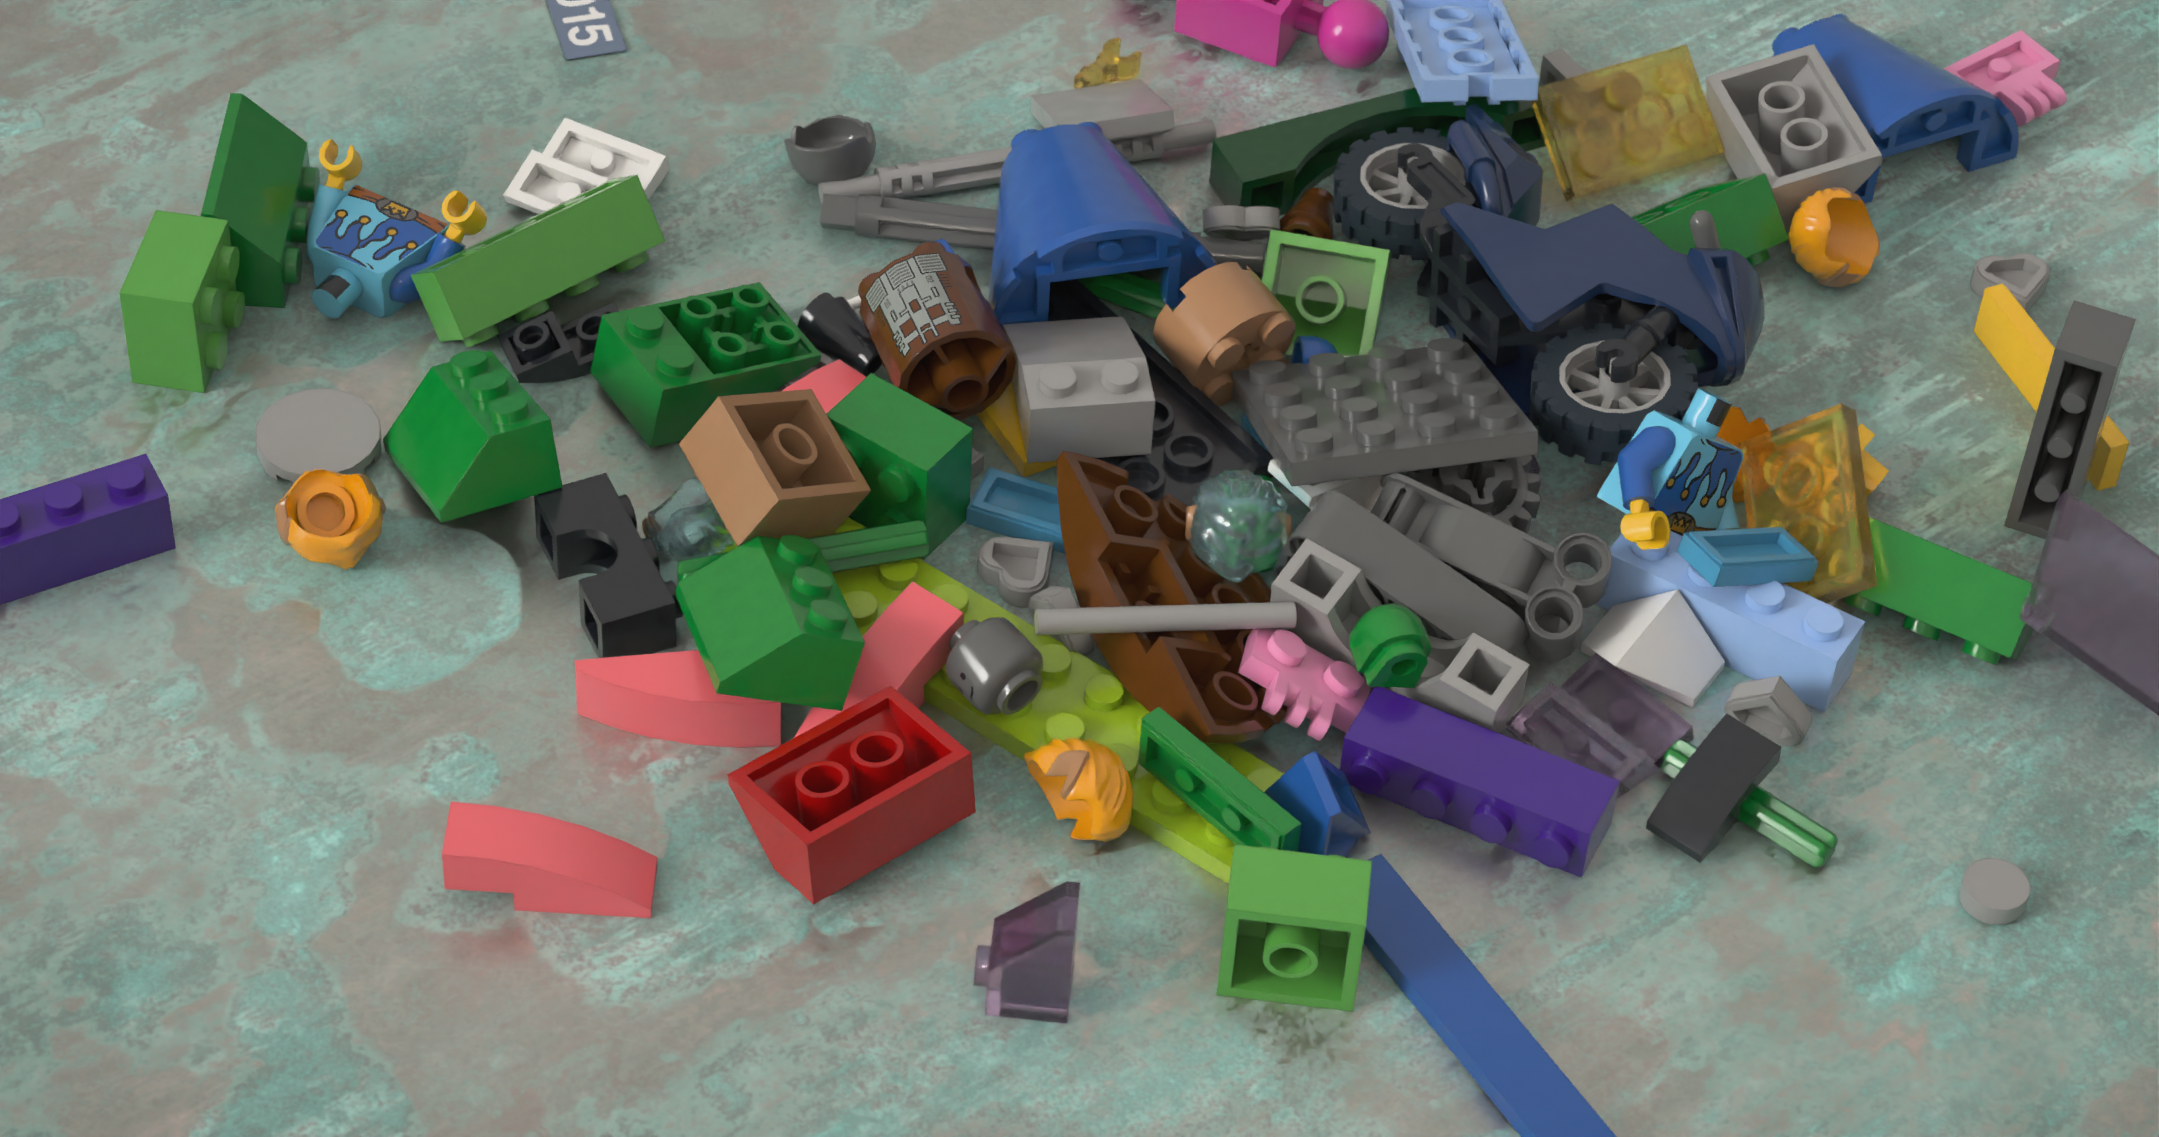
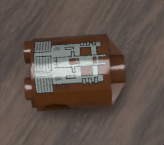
M934 241L926 242L919 245L911 254L892 261L880 272L866 276L859 284L858 294L861 298L859 312L866 331L873 339L892 385L958 421L982 412L1001 397L1013 379L1016 360L1012 347L989 301L981 293L971 266L959 255L947 252L941 243Z

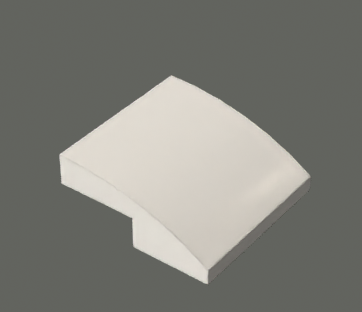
M564 118L543 153L531 150L503 196L505 202L540 214L611 179L638 175L649 200L670 170L667 157L663 154Z

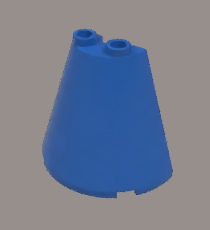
M1836 14L1828 18L1819 19L1800 29L1796 27L1785 29L1773 41V56L1812 44L1815 45L1881 152L1882 158L1958 135H1962L1956 159L1968 172L2014 159L2017 156L2019 144L2018 126L2011 111L1999 98L1851 22L1846 15ZM1881 165L1854 193L1858 194L1864 204L1873 200Z
M1083 122L1078 125H1057L1042 130L1027 129L1018 133L1012 139V150L1006 157L1001 169L988 298L1002 329L1003 324L1048 321L1050 282L1162 268L1160 294L1164 306L1167 304L1170 308H1176L1186 298L1180 288L1199 273L1217 265L1210 252L1109 141L1098 124Z

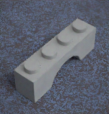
M1306 538L1274 580L1271 588L1270 602H1294L1296 606L1297 620L1295 628L1278 629L1293 632L1311 648L1335 661L1348 663L1357 670L1350 649L1349 635L1357 621L1374 606L1383 605L1369 587L1362 569ZM1474 632L1460 640H1445L1428 635L1432 649L1427 658L1428 664L1415 688L1382 687L1500 734L1522 704L1530 664Z

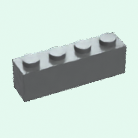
M2073 301L2054 350L2005 521V527L2062 545L2065 544L2083 496L2136 319L2082 302Z

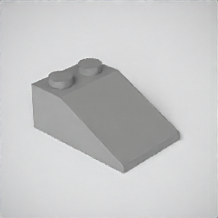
M1123 316L1003 324V331L1012 347L1016 360L1012 385L1027 463L1057 461L1063 450L1092 458L1151 454L1155 412L1154 392L1146 357Z

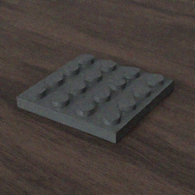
M1435 339L1430 341L1427 347L1405 350L1398 346H1378L1370 349L1368 354L1349 357L1336 353H1321L1310 357L1309 364L1294 363L1285 365L1279 361L1265 360L1251 364L1249 369L1231 371L1233 397L1292 487L1538 455V430L1470 345L1458 339Z

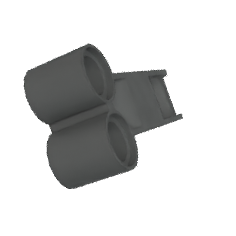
M1399 473L1383 475L1380 480L1383 490L1375 502L1371 513L1518 614L1525 622L1528 631V638L1524 642V646L1535 658L1546 662L1561 661L1572 654L1577 648L1584 616L1583 608H1588L1598 603L1604 596L1607 588L1612 557L1605 541L1597 535L1580 532L1563 538L1558 546L1554 547ZM1574 562H1582L1593 567L1597 574L1589 579H1578L1571 576L1565 567ZM1554 615L1562 618L1569 627L1559 633H1550L1540 628L1536 621L1543 616Z

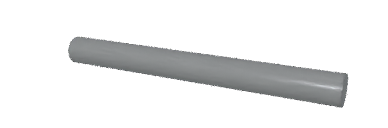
M1294 602L1035 609L1034 612L1036 635L1295 628L1297 620Z

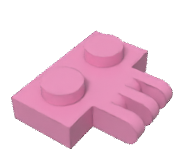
M2022 30L1943 68L1999 98L2011 111L2018 126H2023L2031 122L2034 117H2041L2047 114L2050 109L2054 110L2066 103L2067 98L2064 89L2053 81L2056 78L2060 60Z
M1278 628L1253 629L1247 637L1238 673L1266 688L1262 710L1274 716L1282 705L1287 706L1284 722L1297 729L1305 717L1310 719L1307 735L1317 741L1324 737L1330 724L1347 733L1368 699L1371 686L1367 685L1365 677L1361 676L1353 666L1327 657L1306 645L1293 632Z

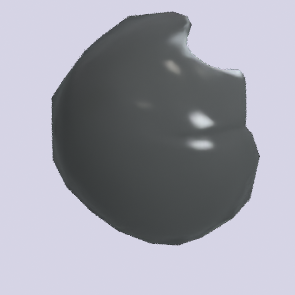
M842 115L816 119L805 127L795 125L792 128L791 140L790 138L784 140L792 168L808 184L819 186V183L845 181L862 176L871 165L876 150V139L871 124Z

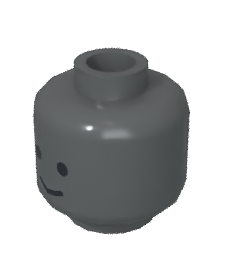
M1004 617L988 618L981 622L971 620L962 625L952 636L949 643L951 651L946 661V675L949 681L982 713L992 715L1003 712L1005 715H1012L1029 705L1041 690L1043 684L1041 677L1043 671L1042 654L1014 624Z

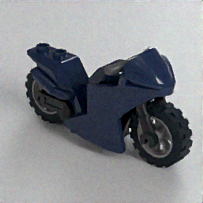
M1477 104L1466 107V121L1459 120L1454 122L1449 128L1447 137L1441 136V131L1425 128L1423 133L1413 132V127L1397 128V133L1387 134L1385 130L1370 134V140L1366 142L1359 139L1349 146V154H1341L1337 161V170L1334 171V219L1336 223H1341V232L1349 240L1353 238L1359 240V245L1390 250L1393 259H1399L1400 255H1411L1412 260H1422L1426 264L1417 281V295L1430 298L1429 322L1435 328L1443 326L1450 338L1467 342L1534 426L1539 425L1540 437L1547 444L1556 443L1560 453L1570 458H1573L1575 454L1585 457L1584 462L1592 465L1601 466L1602 461L1614 462L1616 464L1619 452L1631 441L1648 413L1656 410L1683 420L1698 387L1728 386L1741 380L1745 366L1762 331L1765 318L1764 296L1760 276L1748 260L1734 250L1721 248L1711 213L1700 210L1691 216L1690 228L1696 248H1690L1688 255L1670 249L1644 226L1613 203L1546 229L1537 227L1536 225L1540 219L1543 170L1537 159L1521 148L1506 133L1503 126L1498 122H1494Z

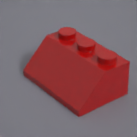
M891 685L728 774L729 786L771 865L813 905L976 812L971 752Z

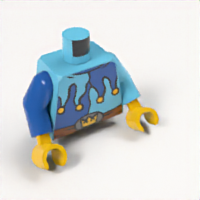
M329 139L323 143L319 150L320 163L329 174L326 185L319 184L308 225L306 255L313 264L314 282L317 287L312 292L313 303L322 314L333 319L339 318L351 305L380 318L390 317L406 304L421 299L411 275L464 250L466 247L462 243L464 236L475 235L485 227L487 222L486 212L477 201H473L468 211L462 215L468 207V198L461 191H453L445 197L442 203V214L451 223L449 225L356 184L348 192L343 191L345 182L353 180L361 172L362 159L357 150L350 145L346 160L341 164L334 165L338 157V145L333 139Z
M1698 388L1683 420L1653 410L1646 415L1631 441L1619 452L1617 463L1596 497L1626 513L1621 520V533L1629 541L1636 542L1642 550L1666 547L1670 540V531L1683 536L1684 533L1694 531L1740 529L1732 494L1733 485L1744 458L1743 452L1738 447L1717 436L1732 406L1730 402Z

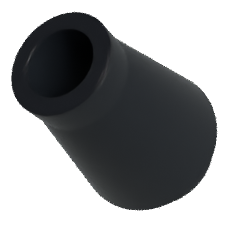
M825 292L817 296L805 308L799 318L797 327L817 350L836 360L840 359L866 377L871 373L874 374L882 366L871 335L866 331L862 319L844 297L834 298L830 293Z

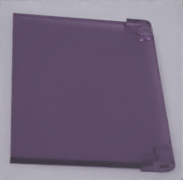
M2066 490L2058 497L2030 593L2024 600L2019 618L2159 716V555Z

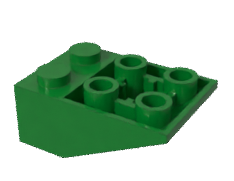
M757 282L602 315L590 373L648 446L652 448L682 441L718 396L774 392L818 364L822 355L764 286Z

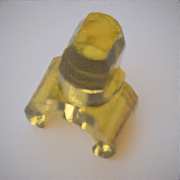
M1117 37L1108 40L1095 62L1084 66L1074 77V88L1101 85L1105 81L1114 82L1116 80L1134 78L1140 72L1141 52L1136 51L1130 56L1120 57L1121 39Z

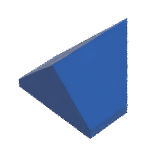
M1316 751L1303 756L1264 791L1266 795L1301 822L1298 852L1340 855L1348 858L1358 840L1371 833L1345 773Z

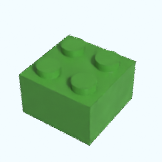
M161 210L155 211L119 292L132 383L205 393L214 369L221 370L223 368L228 350L227 337L231 328L240 327L245 309L244 293L236 290L235 282L239 269L240 254L238 247L231 246L228 220Z
M1234 844L1216 995L1353 1012L1366 930L1372 861L1346 858L1340 855H1319L1278 850L1272 847H1252Z

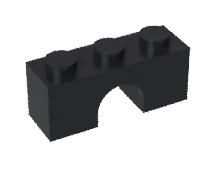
M607 473L564 484L562 488L535 495L536 538L557 579L561 580L584 573L597 574L579 580L581 625L597 657L653 654L676 647V619L683 617V612L675 595L677 587L672 580L664 582L659 573V559L652 540L649 537L641 539L637 532L636 516L629 497L626 494L618 496Z

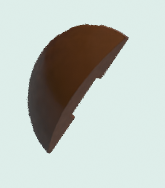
M1064 450L1057 458V491L1061 532L1069 573L1080 608L1270 602L1271 590L1260 574L1243 554L1238 552L1228 558L1218 546L1203 536L1206 520L1196 512L1193 515L1194 521L1198 524L1195 527V538L1189 541L1186 539L1187 505L1170 494H1166L1160 500L1154 501L1142 491L1127 485L1129 480V472L1105 461ZM1253 629L1092 634L1096 645L1113 673L1149 712L1160 707L1203 743L1226 744L1255 739L1273 725L1279 724L1286 715L1287 706L1282 705L1274 716L1262 710L1266 688L1238 673L1247 637Z

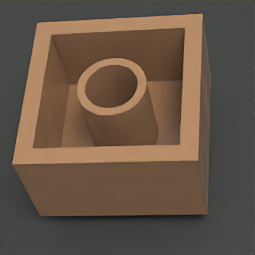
M812 389L718 396L679 443L696 477L703 485L722 518L726 529L738 547L757 535L780 539L784 535L811 538L833 534L871 492L869 485Z

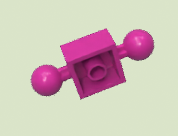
M1177 0L1174 31L1274 68L1277 67L1302 32L1317 36L1319 47L1325 57L1333 64L1345 69H1360L1373 64L1381 57L1389 41V25L1386 16L1370 0H1337L1328 7L1323 6L1324 0Z

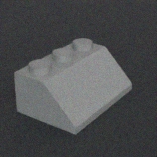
M1814 44L1706 76L1708 129L1737 179L1766 173L1787 234L1790 232V225L1792 224L1795 211L1800 208V203L1805 201L1808 196H1813L1818 190L1823 191L1833 187L1845 188L1854 194L1882 164L1881 152Z

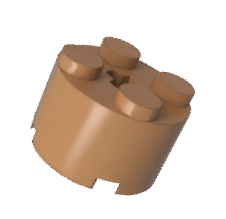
M1225 262L1215 265L1190 279L1180 288L1186 298L1174 311L1166 304L1154 324L1153 339L1173 366L1218 407L1225 405L1233 398L1231 371L1249 369L1251 364L1265 360L1288 364L1284 354L1289 348L1295 333V322L1291 315L1251 268L1247 266V270H1243L1237 262Z

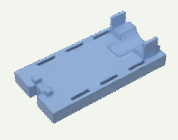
M1387 0L1386 17L1397 41V53L1400 60L1405 61L1421 102H1453L1454 105H1466L1468 97L1487 96L1489 105L1500 104V101L1538 100L1539 77L1502 0Z

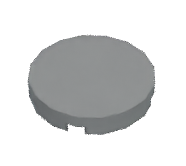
M333 388L304 389L283 396L264 411L256 424L257 458L266 474L278 481L277 475L283 479L290 480L291 487L305 471H312L315 468L346 475L366 474L365 467L372 463L373 459L376 463L381 455L380 420L372 406L353 393Z

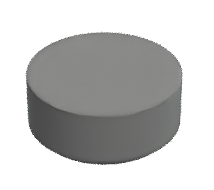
M1997 858L1980 859L1969 865L1964 873L1959 889V899L1966 912L1981 922L1993 925L2008 924L2017 920L2023 914L2030 895V883L2025 873L2013 863Z

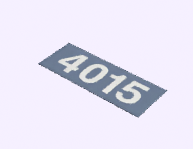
M546 0L566 60L627 51L610 0Z

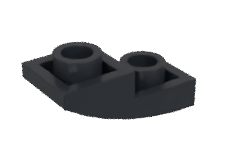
M612 302L563 325H559L553 311H550L496 336L519 383H544L578 378L591 374L590 371L602 315L618 312L619 309L616 303Z
M1726 713L1670 784L1648 818L1646 829L1701 863L1737 823L1741 804L1779 763L1781 746Z

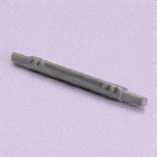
M1207 120L1176 125L1175 129L1171 130V132L1110 142L1128 162H1135L1144 159L1160 158L1163 155V151L1213 143V139L1216 138V129L1214 122ZM1011 147L879 167L874 169V174L855 177L845 181L819 183L820 201L822 204L823 194L859 197L860 194L908 199L1000 183L1003 163L1012 149Z

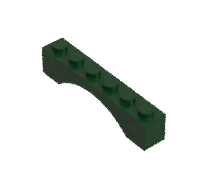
M1540 80L1538 100L1500 101V104L1493 105L1488 104L1487 96L1468 97L1466 105H1454L1453 102H1421L1415 87L1214 138L1209 183L1224 205L1274 207L1279 209V216L1294 207L1307 190L1314 188L1323 179L1334 174V171L1337 170L1339 157L1342 153L1349 154V146L1359 139L1364 142L1370 140V134L1383 130L1387 134L1397 133V128L1413 127V132L1424 133L1425 128L1441 131V136L1447 137L1449 128L1454 122L1459 120L1466 121V107L1477 104L1494 122L1500 123L1506 133L1525 151L1549 146L1556 101Z

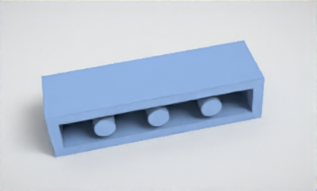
M1670 531V540L1666 547L1642 550L1636 542L1629 541L1621 533L1610 548L1612 564L1604 596L1597 603L1598 606L1610 610L1615 604L1679 590L1725 661V666L1754 680L1781 676L1803 703L1822 712L1827 710L1852 674L1865 621L1776 580L1767 584L1713 587L1677 553L1683 536Z

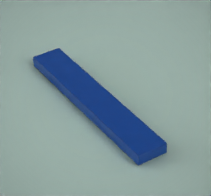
M1379 854L1368 859V861H1372L1364 945L1521 1137H1616L1384 856Z

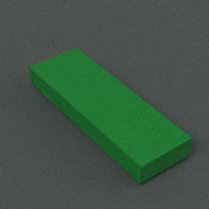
M1157 707L1142 718L1138 756L1139 765L1236 845L1272 847L1278 850L1298 852L1301 822L1160 707Z

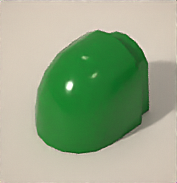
M1395 603L1374 606L1357 621L1349 635L1350 649L1358 673H1364L1368 686L1415 688L1428 664L1427 658L1432 649L1426 629L1416 614L1407 607Z

